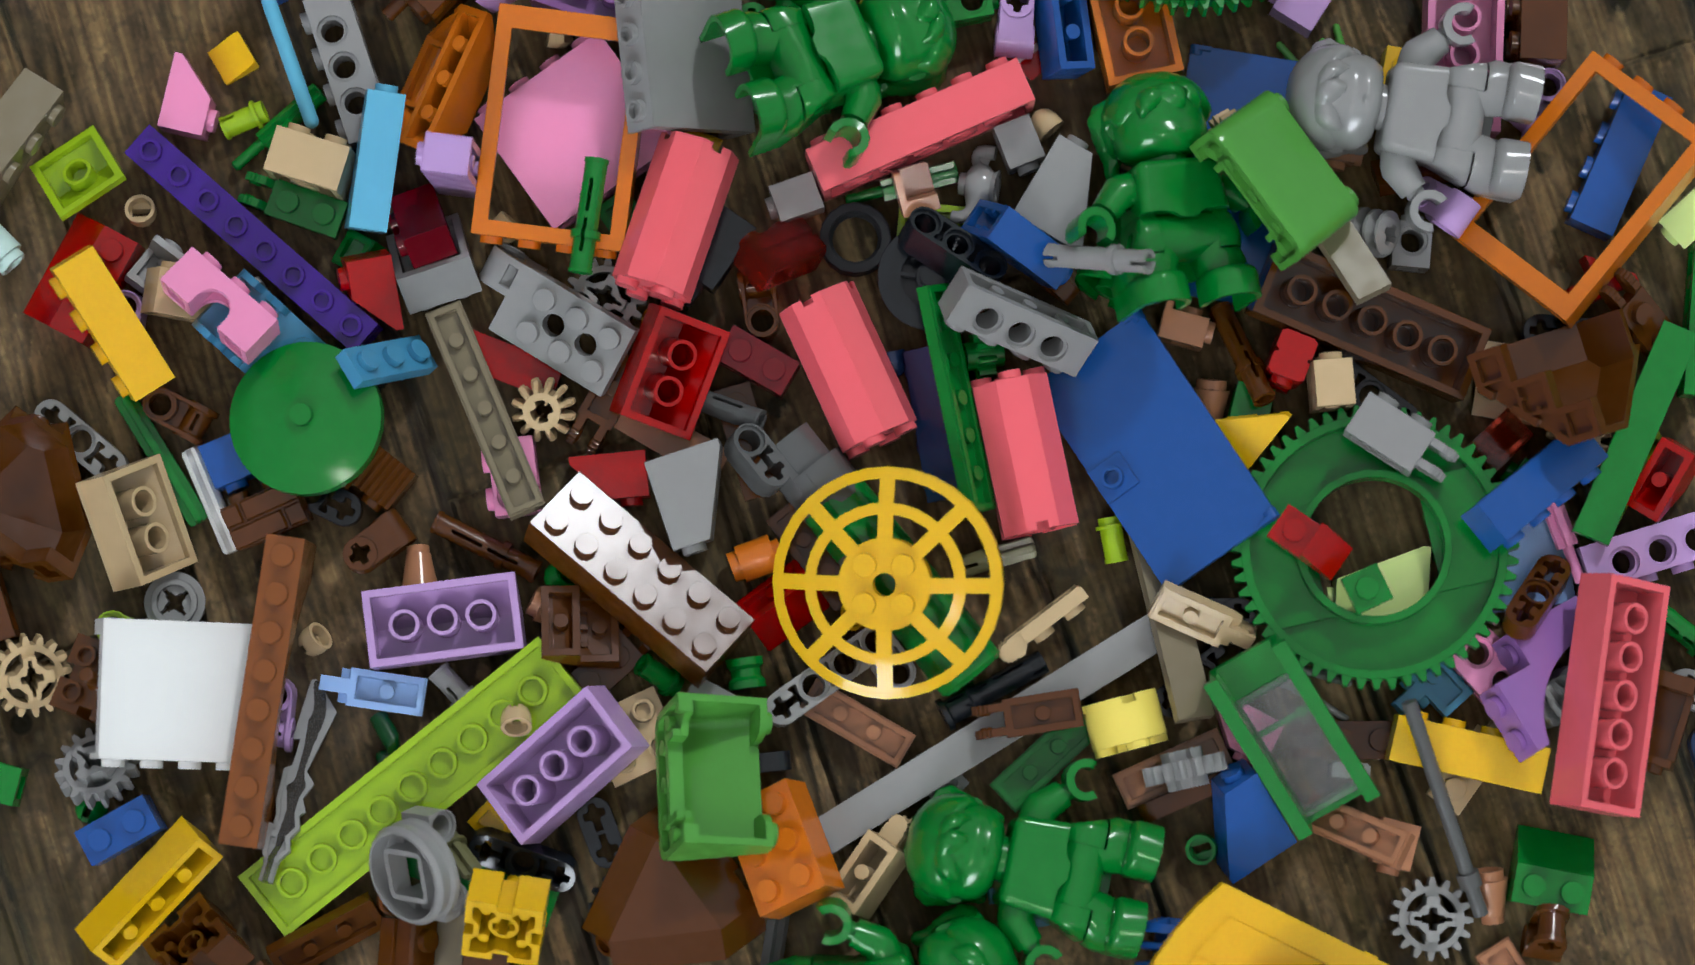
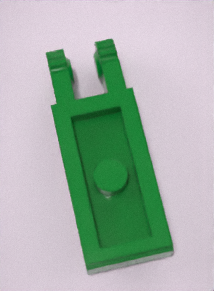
M247 171L245 180L249 181L252 185L271 189L272 192L268 203L250 194L239 193L237 201L240 204L262 211L265 216L335 240L338 239L347 213L348 202L281 179L275 181L269 177Z

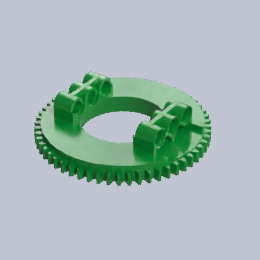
M1354 405L1351 417L1347 416L1343 408H1338L1337 420L1334 421L1325 412L1322 415L1321 426L1313 418L1308 419L1309 432H1305L1302 428L1296 426L1294 428L1295 441L1286 435L1282 436L1281 442L1284 450L1272 445L1269 451L1274 460L1261 457L1259 464L1265 472L1252 470V476L1280 516L1288 504L1311 518L1317 507L1329 495L1340 488L1357 482L1382 481L1395 484L1410 491L1420 499L1422 517L1428 531L1433 561L1438 571L1437 579L1432 588L1417 603L1397 613L1369 616L1357 615L1354 612L1348 611L1324 595L1317 571L1267 538L1268 533L1279 518L1230 551L1241 555V557L1231 561V567L1243 570L1233 580L1234 583L1246 584V587L1238 592L1239 598H1251L1252 600L1244 607L1245 612H1258V615L1252 621V625L1254 627L1263 624L1267 626L1261 637L1266 639L1277 633L1281 640L1285 638L1295 656L1299 658L1301 666L1303 668L1308 664L1312 666L1311 677L1316 678L1321 671L1326 672V683L1330 684L1336 676H1340L1342 688H1346L1352 679L1356 681L1357 690L1362 691L1366 681L1371 682L1373 691L1379 690L1382 681H1386L1389 690H1394L1397 679H1401L1404 686L1408 688L1411 686L1413 675L1417 677L1421 684L1427 681V670L1436 678L1442 674L1441 663L1450 670L1455 667L1453 655L1464 661L1469 657L1465 645L1476 650L1480 644L1475 635L1487 638L1491 634L1484 623L1497 625L1499 618L1492 610L1504 611L1507 607L1499 599V596L1510 597L1513 590L1507 587L1504 582L1516 580L1517 575L1507 570V567L1518 565L1519 559L1508 555V553L1517 550L1519 543H1516L1508 550L1502 544L1490 553L1461 518V515L1502 483L1490 482V479L1497 472L1495 468L1484 471L1481 468L1487 459L1485 455L1473 459L1472 454L1476 448L1474 443L1465 448L1461 447L1464 438L1462 433L1450 439L1451 426L1447 424L1440 431H1437V418L1432 417L1429 421L1432 424L1430 430L1436 433L1435 438L1451 447L1460 456L1454 463L1444 460L1439 454L1427 448L1421 458L1439 467L1444 472L1446 477L1443 482L1433 480L1416 468L1407 477L1344 437V430L1359 409V406ZM1402 407L1400 411L1407 414V409ZM1418 411V412L1416 413V414L1422 416V412Z

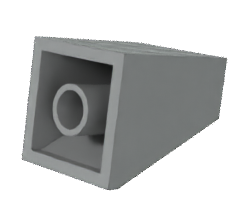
M1060 134L1058 135L1017 204L1015 211L1061 245L1083 246L1084 236L1076 242L1068 244L1065 239V230L1068 223L1087 209L1093 153L1087 150L1089 145L1071 134L1067 138Z
M718 438L644 462L672 549L677 553L683 552V555L686 557L707 551L706 543L714 541L723 446Z

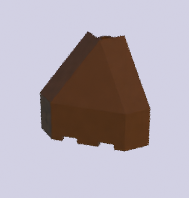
M1622 308L1575 323L1572 328L1565 326L1510 344H1500L1466 356L1479 394L1489 400L1495 399L1511 409V413L1535 427L1540 426L1556 435L1555 439L1567 446L1622 430L1629 426L1641 343L1634 345Z
M15 406L0 421V567L12 571L14 565L34 570L33 577L45 582L73 580L91 537L92 530L75 483L82 480L68 421L50 424L43 416L27 414L18 406Z
M657 806L629 825L582 928L596 935L595 943L598 951L605 956L611 957L612 965H685L728 959L766 931L765 918L759 916L750 889L746 890L734 873L739 867L732 857L689 861H664L661 858Z

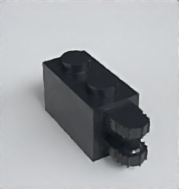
M723 206L691 303H685L683 306L685 311L692 307L704 289L713 295L757 234L756 227L726 206Z

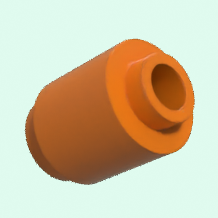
M765 534L734 546V551L726 553L736 582L746 579V582H750L773 573L775 555L779 545L777 538L770 541L768 535Z

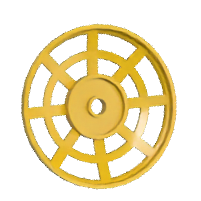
M896 466L869 467L844 474L823 485L808 497L794 513L781 536L775 555L772 578L774 604L780 625L791 646L801 659L819 676L835 686L864 697L879 699L909 698L931 692L949 683L970 667L985 649L996 629L1002 610L1005 586L1003 562L996 538L986 519L975 505L954 486L934 475L913 468ZM880 479L878 503L856 507L840 515L837 519H834L820 503L832 493L848 485L866 480ZM896 479L928 487L947 498L955 506L937 522L919 509L894 503ZM810 514L822 528L823 532L810 552L805 574L784 573L785 559L791 540L801 522ZM878 515L877 538L868 540L860 545H857L843 529L860 518ZM894 515L913 520L925 527L928 532L914 545L894 538ZM965 518L973 525L984 546L989 564L990 578H966V569L962 555L949 534ZM832 540L847 557L841 566L839 575H817L821 556L828 543ZM939 542L950 559L954 578H932V573L925 556ZM881 573L890 574L895 580L896 587L890 595L879 593L875 587V580ZM784 589L805 590L810 614L817 628L822 633L809 649L801 642L790 621L784 600ZM817 591L839 592L841 602L846 611L832 625L827 622L821 610ZM932 594H953L950 611L942 626L938 628L923 612L928 606ZM966 594H990L989 607L983 626L973 644L964 653L948 636L954 630L961 617ZM857 622L866 628L876 630V653L857 648L842 637ZM912 624L927 639L923 644L911 650L892 653V631ZM835 646L839 651L853 659L877 665L878 687L865 686L847 680L827 669L819 660ZM934 649H937L953 664L943 673L925 682L894 688L893 665L915 661L931 653Z

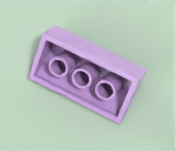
M515 571L361 591L370 668L374 671L518 653L527 646L523 611Z

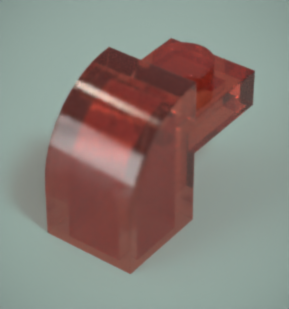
M1507 407L1465 447L1474 443L1476 448L1472 454L1473 459L1485 455L1487 459L1481 467L1483 471L1495 468L1497 471L1534 434Z

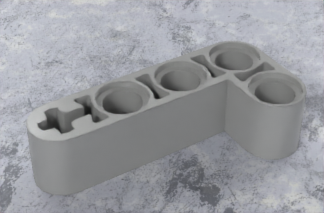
M865 627L847 640V642L857 648L872 652L866 647L865 638L867 634L876 632V630ZM892 633V653L904 652L905 650ZM837 648L819 660L827 669L850 681L869 668L877 678V665L868 664L853 658V672L848 675L838 673L834 667V659L836 656L844 653ZM913 661L901 664L907 671V679L902 684L893 683L894 688L907 687L914 682L916 667ZM809 667L772 693L767 699V712L772 714V725L785 727L840 688L823 679ZM809 676L818 678L823 684L821 695L817 697L808 696L802 688L804 679ZM793 687L797 698L806 706L800 708L798 701L787 710L788 718H785L782 714L775 717L772 713V710L776 707L774 700L777 699L780 703L786 702L794 695L788 691L789 688Z

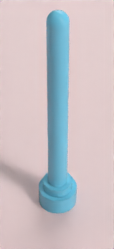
M260 0L303 122L306 127L313 129L318 126L319 118L277 0Z

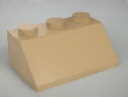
M160 454L102 472L75 483L113 592L143 586L198 562Z

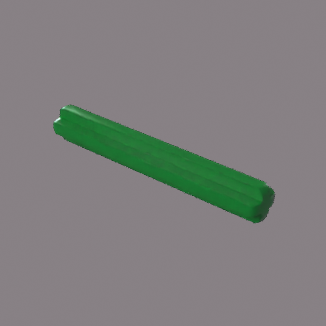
M129 395L124 398L121 396L117 397L114 400V404L146 457L156 454L161 455L179 509L185 521L190 527L201 524L208 518L204 507L152 420L145 414L139 400L136 402L131 400Z

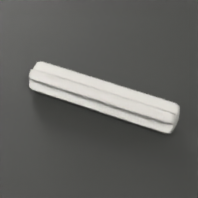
M198 446L191 447L182 452V458L221 550L226 555L237 552L238 550L233 543L229 529L226 527L220 513V509L226 507L222 494L215 489Z

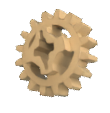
M20 633V643L14 644L8 638L5 640L8 649L5 652L0 650V700L4 698L1 706L7 712L15 706L18 717H23L26 709H30L34 717H39V708L45 706L50 712L54 710L53 706L49 705L59 678L71 673L72 667L70 664L62 663L68 656L64 650L55 652L58 644L53 639H50L44 645L41 634L36 633L33 641H29L25 633ZM34 651L48 656L52 662L38 661ZM17 656L18 658L13 665L7 668L11 660ZM28 662H29V664L31 665V667L33 668V670L36 672V673L32 674V677H31V679H32V681H30L31 688L29 687V685L27 684V682H26L25 679L23 678V677L27 676V673H28V672H27V669H29ZM52 683L50 687L43 694H41V692L44 690L47 684ZM7 688L12 690L20 689L23 691L25 699L14 696Z

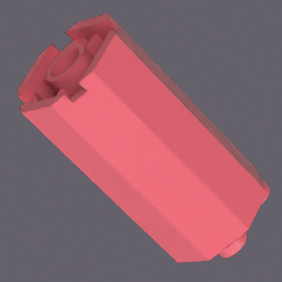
M671 131L670 135L667 132H661L612 276L616 279L615 284L626 288V295L641 301H647L648 296L661 300L660 303L663 306L682 311L685 303H691L739 163V159L733 151L723 147L720 154L712 148L714 142L706 138L680 131Z
M844 281L810 295L811 298L802 303L800 300L779 313L842 453L847 454L849 460L870 451L869 448L878 444L880 447L895 442L901 438V435L917 428L915 423L917 418L854 281L849 283Z
M1040 366L1023 370V375H1021L1020 368L997 373L998 378L994 379V381H992L991 377L970 381L1002 541L1032 536V534L1041 532H1053L1077 525L1079 523L1045 367Z

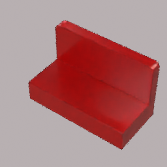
M795 559L784 566V573L805 574L804 569ZM773 575L736 602L739 607L755 619L751 628L768 651L773 650L788 639L780 625L774 604ZM784 589V600L788 615L797 632L813 620L807 604L805 590ZM817 591L819 604L822 612L829 608V603L821 592Z

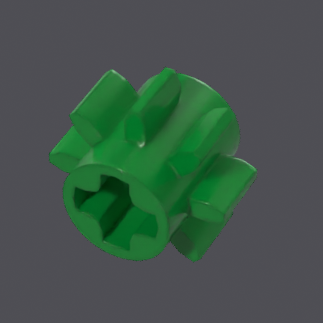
M969 335V342L962 343L968 371H974L975 379L997 375L996 367H1003L1005 365L1004 347L998 344L995 347L987 345L977 335Z

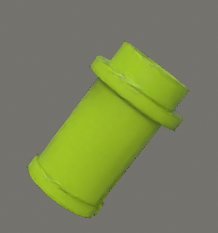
M251 100L248 102L249 106L218 118L221 129L228 140L253 128L259 127L261 129L265 126V123L270 121L268 112L261 100L256 103Z
M1117 516L1097 519L1098 527H1095V530L1100 531L1105 564L1129 560L1122 529L1123 525Z

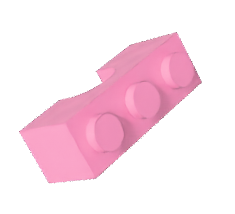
M191 247L160 278L163 291L190 316H193L201 307L209 303H220L230 309L229 315L217 327L220 341L247 365H250L280 334L277 319L279 315L267 302L262 300L258 303L248 295L250 293L249 288L239 278L233 276L230 279L220 271L222 269L221 264L211 254L205 252L202 255L194 247Z

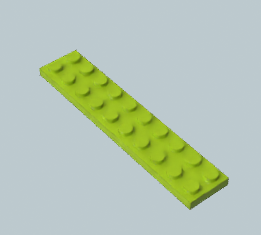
M538 636L301 826V831L291 840V853L280 862L273 884L268 883V878L274 862V856L277 855L283 841L276 846L270 857L264 882L258 880L264 863V856L239 875V880L284 936L292 933L370 871L369 854L375 836L381 829L402 820L401 812L414 806L444 810L449 808L474 788L479 781L576 696L582 688L562 663L542 659L541 636ZM518 703L526 706L531 713L532 729L524 736L511 737L501 731V714L508 705L518 706Z

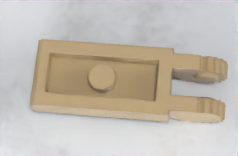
M1074 584L1006 636L1003 642L1000 641L998 645L1000 651L998 658L1008 664L1009 662L1017 661L1018 658L1021 659L1026 655L1029 642L1034 640L1036 644H1039L1055 631L1052 627L1054 623L1062 617L1069 621L1083 611L1086 607L1082 602L1089 597L1081 586Z

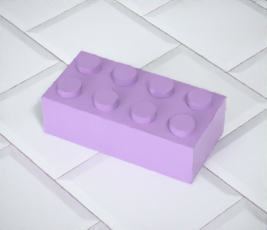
M586 686L476 785L520 845L539 844L650 745L606 686Z

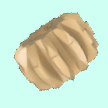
M538 377L531 380L532 390L528 386L522 385L518 391L524 399L514 398L511 403L515 408L522 409L521 412H517L512 416V420L514 422L525 420L526 422L520 429V433L525 435L531 428L535 429L533 440L536 442L541 440L544 431L549 441H555L557 439L556 429L566 434L570 428L564 420L572 421L577 416L574 411L565 409L576 403L575 397L563 399L562 395L567 391L568 386L563 384L557 391L554 390L555 379L553 377H549L546 380L544 388ZM541 400L545 401L544 406L549 403L553 409L547 415V418H543L544 413L538 415L536 412V408L541 404Z

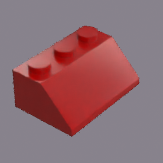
M78 213L23 313L90 348L95 341L88 330L81 333L73 322L69 313L74 308L67 297L60 300L48 280L54 276L49 269L87 245H92L120 290H124L127 284L124 281L126 274L140 259L146 249L117 231Z
M649 303L609 411L690 441L730 332L664 306Z

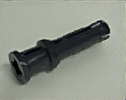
M1036 650L1034 653L1026 656V658L995 673L984 681L975 685L974 683H967L963 686V690L945 700L939 698L934 702L945 724L952 731L956 729L957 723L972 716V707L989 705L1035 678L1048 673L1049 669L1040 652Z

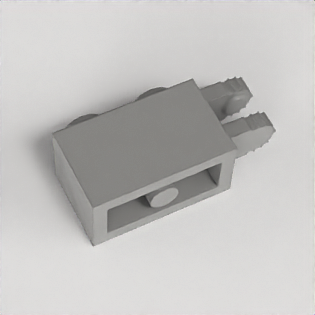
M1370 391L1344 430L1343 436L1407 477L1416 468L1433 480L1442 483L1446 477L1444 472L1439 467L1421 458L1422 455L1429 448L1439 454L1444 460L1454 463L1460 455L1451 447L1435 438L1436 433L1430 430L1432 424L1416 413L1408 416L1397 409L1399 403L1391 396L1383 392L1375 395Z

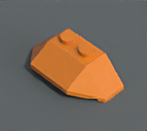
M460 4L454 9L452 15L441 21L426 36L401 91V94L406 95L400 136L401 144L417 149L418 142L425 141L426 132L458 136L468 132L490 82L495 42L493 17L490 13Z

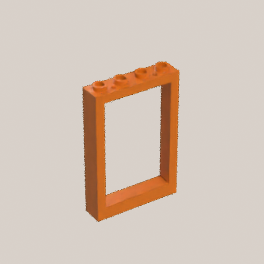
M499 3L471 233L480 235V243L502 245L503 238L518 240L517 247L540 250L541 243L556 245L555 252L571 254L573 238L570 237L571 230L489 220L512 29L618 42L616 17ZM626 114L610 235L601 234L600 241L596 242L594 257L616 260L617 253H620L631 221L642 131L628 134Z
M1595 51L1589 54L1520 139V141L1531 143V153L1596 73L1691 142L1690 146L1569 294L1475 223L1493 200L1474 196L1472 199L1481 206L1480 210L1459 239L1451 236L1569 328L1575 325L1600 294L1599 291L1602 287L1610 282L1618 268L1624 265L1695 178V122L1691 123L1683 117L1682 114L1685 111L1670 98L1666 97L1664 101H1661L1653 95L1654 88L1646 80L1638 75L1631 79L1623 73L1622 69L1624 66L1616 58L1608 53L1602 57Z

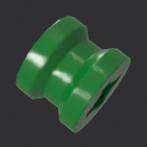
M763 655L725 660L726 668L731 673V680L728 683L729 691L767 686L766 678L761 675L760 668L764 663Z

